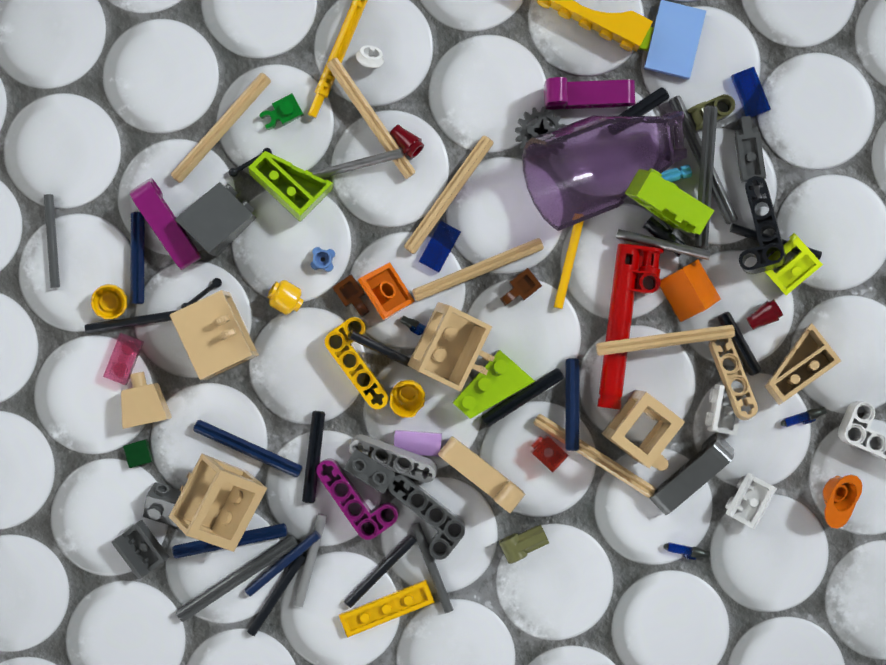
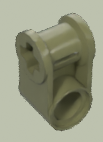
M724 94L689 108L687 111L693 117L696 131L703 130L705 106L717 107L718 102L727 104V112H721L718 109V122L728 117L734 111L735 100L731 96Z

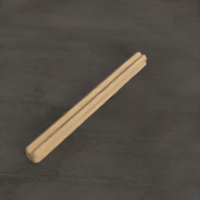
M338 58L330 60L327 63L328 68L386 152L399 149L397 143ZM405 155L402 158L393 160L404 178L408 179L415 174L414 168Z
M260 73L174 169L171 176L177 182L181 183L265 90L271 83L268 76Z
M482 136L405 243L404 248L410 253L415 254L493 146L494 142L489 137Z
M540 238L534 239L412 290L415 300L420 301L544 249L543 243Z
M733 325L601 342L596 344V351L599 356L732 338L735 336V329Z
M542 414L537 415L534 425L565 444V429ZM579 439V450L576 452L646 497L650 498L655 493L656 488Z

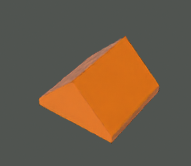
M698 259L660 280V288L679 322L705 311L721 300Z
M390 262L358 279V282L384 321L415 302Z

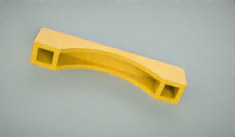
M537 0L540 6L546 9L550 7L555 9L561 17L565 19L572 18L578 21L579 26L586 30L593 29L599 32V36L608 41L614 40L620 43V47L630 52L632 50L638 51L653 22L634 11L605 13L584 7L574 0Z

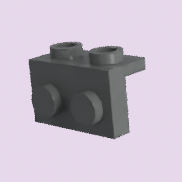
M155 482L146 496L143 517L179 528L169 518V515L181 494L180 489Z
M143 520L137 522L112 541L117 552L138 579L143 578L169 558V555Z

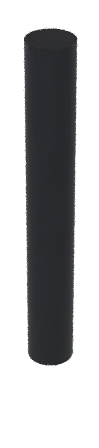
M354 330L349 332L348 339L409 367V357Z

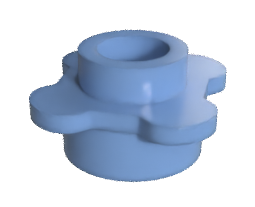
M320 247L314 248L312 251L313 261L310 264L312 269L332 271L334 268L332 260L335 257L334 250H323Z

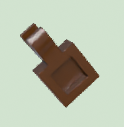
M527 268L509 282L513 289L502 296L500 300L505 306L518 296L524 301L542 285Z
M352 274L332 287L345 307L353 304L362 317L370 312L360 299L365 295V292Z

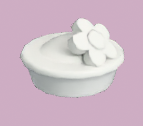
M363 46L356 53V60L363 66L378 68L384 63L383 53L377 47Z

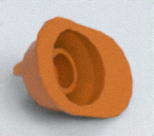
M855 475L835 476L823 488L822 495L826 505L825 520L831 528L838 529L848 522L862 493V482Z

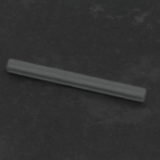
M675 96L669 100L670 106L700 167L702 141L682 98ZM713 167L712 195L726 224H731L737 221L738 217Z
M716 106L704 107L698 200L710 208L718 111ZM710 219L700 235L695 234V245L698 247H706L708 245Z
M290 535L180 608L176 612L178 618L182 622L186 621L294 549L298 545L295 537Z

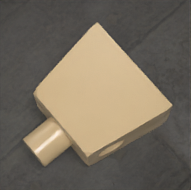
M144 372L130 374L133 388L121 391L123 429L171 419L172 416L158 383L147 385Z

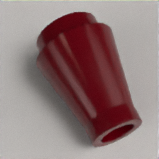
M396 125L391 130L390 135L398 146L402 148L405 156L414 158L424 148L421 138L400 125Z
M773 299L770 302L766 301L746 320L754 330L779 321L783 313Z

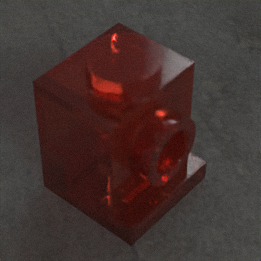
M547 435L544 437L539 436L531 445L533 449L530 452L552 472L569 456ZM547 448H551L553 451L549 457L544 455V451Z

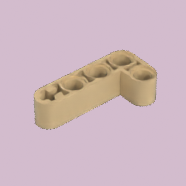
M453 436L450 437L438 453V456L491 496L497 504L509 513H512L526 495L517 485Z

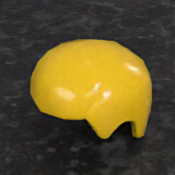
M102 285L92 294V309L96 315L103 319H116L127 308V295L117 285Z
M413 380L398 382L390 392V407L396 415L402 418L414 417L424 406L425 392L421 385Z

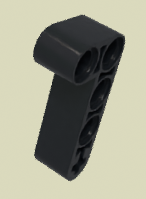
M753 176L747 180L745 190L760 246L747 249L739 256V264L743 271L748 274H757L779 268L786 261V253L769 188L762 177ZM757 185L760 187L759 191L762 197L759 199L754 191ZM765 206L769 208L766 215H757V210L760 207ZM771 228L775 230L771 238H764L762 236L766 229ZM779 251L781 253L780 258L776 261L769 260L768 255L770 252ZM749 257L757 259L756 264L752 267L745 266V261Z

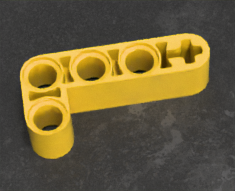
M352 317L326 336L325 346L368 405L373 409H381L387 405L389 395L352 345L355 341L348 339L349 325L354 321L361 324L360 334L364 335L366 332L365 322L357 317ZM335 335L342 338V345L338 349L333 348L330 344L331 338ZM353 354L356 357L354 367L349 368L345 365L344 358L346 355ZM361 373H367L370 376L368 386H361L359 384L358 376ZM374 384L378 386V388L373 389L376 394L382 393L384 396L382 398L383 404L381 405L378 402L373 403L374 395L372 392H369L368 395L365 393V390L371 388Z

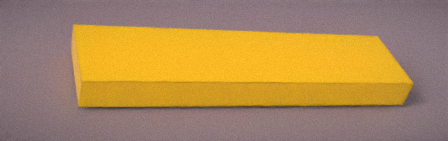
M425 579L339 614V618L348 638L430 605L435 601Z

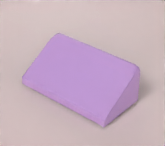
M395 430L394 446L418 455L440 457L438 453L441 450L442 433Z

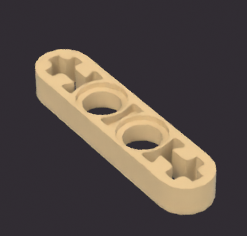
M719 339L720 342H725L723 347L720 345L716 346L717 340H711L708 344L722 383L725 386L724 388L733 411L740 420H749L756 415L758 406L732 339ZM725 359L731 360L735 366L734 370H726L723 367V361ZM733 381H738L743 385L741 393L733 391L731 387ZM744 395L747 396L743 399V401L742 399H740L739 401L736 400V398H741ZM742 406H750L751 410L748 414L746 411H741Z

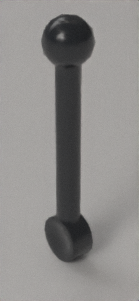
M270 148L263 149V152L267 151L272 154ZM260 155L237 168H231L228 172L229 175L235 177L239 171L250 166Z
M213 279L209 287L188 303H183L181 309L197 302L215 287H220L222 285L221 279Z

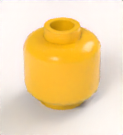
M282 280L279 283L276 281L267 295L269 305L285 315L290 314L293 310L297 312L303 303V299L300 298L302 294L301 289L287 280Z

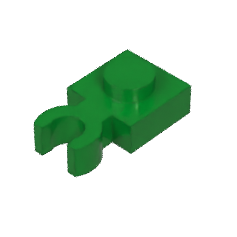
M293 93L272 103L275 110H266L259 115L261 119L271 117V122L265 125L267 130L273 129L278 121H281L284 126L304 116Z

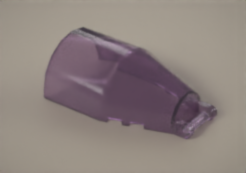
M674 111L663 116L593 115L531 138L525 143L522 154L523 173L532 201L543 219L554 229L560 231L615 209L624 203L623 200L627 197L625 192L639 169L649 170L652 168L662 173L674 163L687 158L682 127L684 112ZM672 126H673V133H674V146H675V149H674V147H673Z

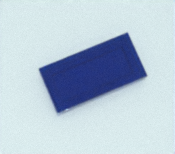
M754 67L731 76L746 116L753 118L771 110Z
M440 221L419 263L440 273L461 231Z

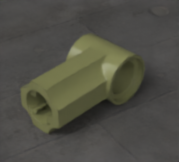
M541 524L520 534L509 535L500 540L499 544L508 564H512L525 558L528 553L549 544V541Z

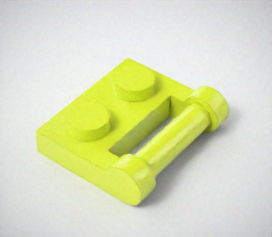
M795 233L789 237L790 240L783 246L786 254L796 246L800 249V252L776 272L773 270L765 271L785 295H788L823 265ZM775 251L768 259L776 261L780 258L781 253Z

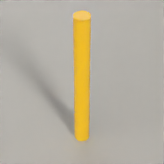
M575 217L554 302L555 308L563 309L584 223V218Z

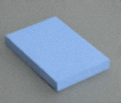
M661 0L644 69L689 80L706 10Z

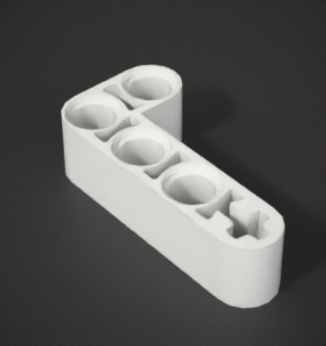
M855 401L850 403L839 426L838 437L846 444L886 460V435L870 429L875 417V408L868 402ZM860 406L865 410L861 418L857 415V410ZM851 428H854L856 431V435L852 440H850L848 437V431ZM875 437L877 445L872 449L870 447V440Z

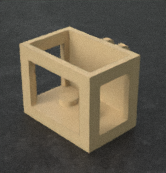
M218 291L170 314L200 380L210 379L259 356L230 292Z
M438 302L409 360L408 366L461 392L472 369L484 375H487L489 371L481 365H476L475 362L478 355L492 362L495 358L481 350L492 326L450 305Z
M635 390L602 432V435L638 463L649 469L652 466L659 471L668 469L669 463L667 458H664L661 453L685 421L649 393ZM644 412L651 419L658 422L639 447H637L624 436Z
M202 453L192 473H188L186 485L181 486V494L169 518L186 536L234 552L267 487L248 471Z

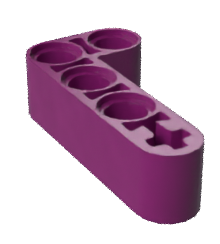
M564 77L548 78L544 83L545 109L630 107L636 105L635 81L567 82V78Z
M152 178L131 190L130 196L180 270L202 258L183 227L175 220V215L163 199L162 191Z
M325 459L318 465L317 475L362 539L371 540L397 521L399 515L398 508L393 503H384L371 511L337 461ZM324 464L328 467L333 466L334 469L331 472L334 477L338 474L341 477L336 479L332 485L329 482L333 479L329 473H323L325 469ZM339 483L345 484L348 488L347 494H338L336 492V485ZM351 503H358L361 506L359 514L350 512L349 505ZM383 509H391L394 512V517L391 520L384 519L381 515ZM365 522H370L374 525L375 531L366 533L363 531L362 525Z

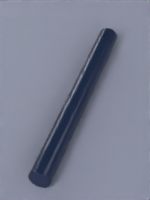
M315 530L245 589L246 594L251 597L317 542L321 535Z

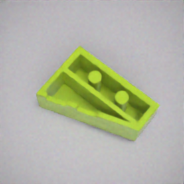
M264 151L248 167L250 176L299 222L333 190V182L313 175L312 172L302 170L267 151Z
M652 168L649 170L639 169L625 192L627 196L672 228L697 235L702 233L714 212L707 205L679 189L676 184L663 179L662 174Z
M498 350L494 354L493 362L488 361L484 366L486 370H489L487 375L479 372L452 403L471 419L535 382V380L501 350Z

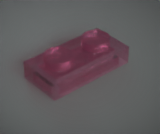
M120 333L103 377L127 385L144 341Z

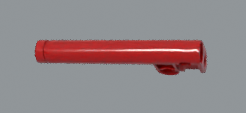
M618 244L605 342L630 338L635 293L651 294L659 289L661 269L658 267L660 254H664V249ZM626 256H630L629 264H625ZM645 277L651 278L654 282L651 290L643 286V279ZM628 352L604 355L599 388L600 398H598L597 407L621 409L620 400L623 394Z

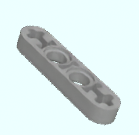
M362 434L354 436L349 445L351 454L357 449L396 473L425 483L433 481L436 477L437 464L433 460ZM359 443L363 444L362 450L358 449ZM373 447V451H372V453L370 454V453H369L370 448ZM384 450L388 453L389 457L386 459L379 458L376 452ZM406 458L410 461L411 465L403 467L399 464L398 460ZM415 463L418 464L416 470L413 469ZM425 467L429 468L428 474L423 472Z

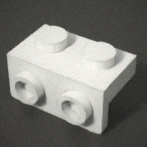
M715 384L714 389H711L709 395V402L712 405L711 411L707 412L705 418V425L708 426L707 430L737 436L740 419L736 417L724 388L725 386ZM732 387L733 391L737 393L743 391V389ZM742 396L741 398H736V400L739 401L740 399H742L743 401L744 396Z
M748 472L746 477L742 476L737 484L738 491L735 497L731 496L725 508L727 509V515L755 530L777 488Z

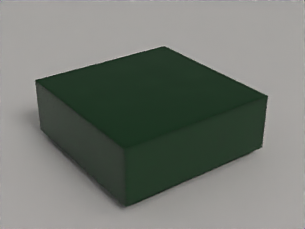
M147 439L123 446L129 468L153 462Z

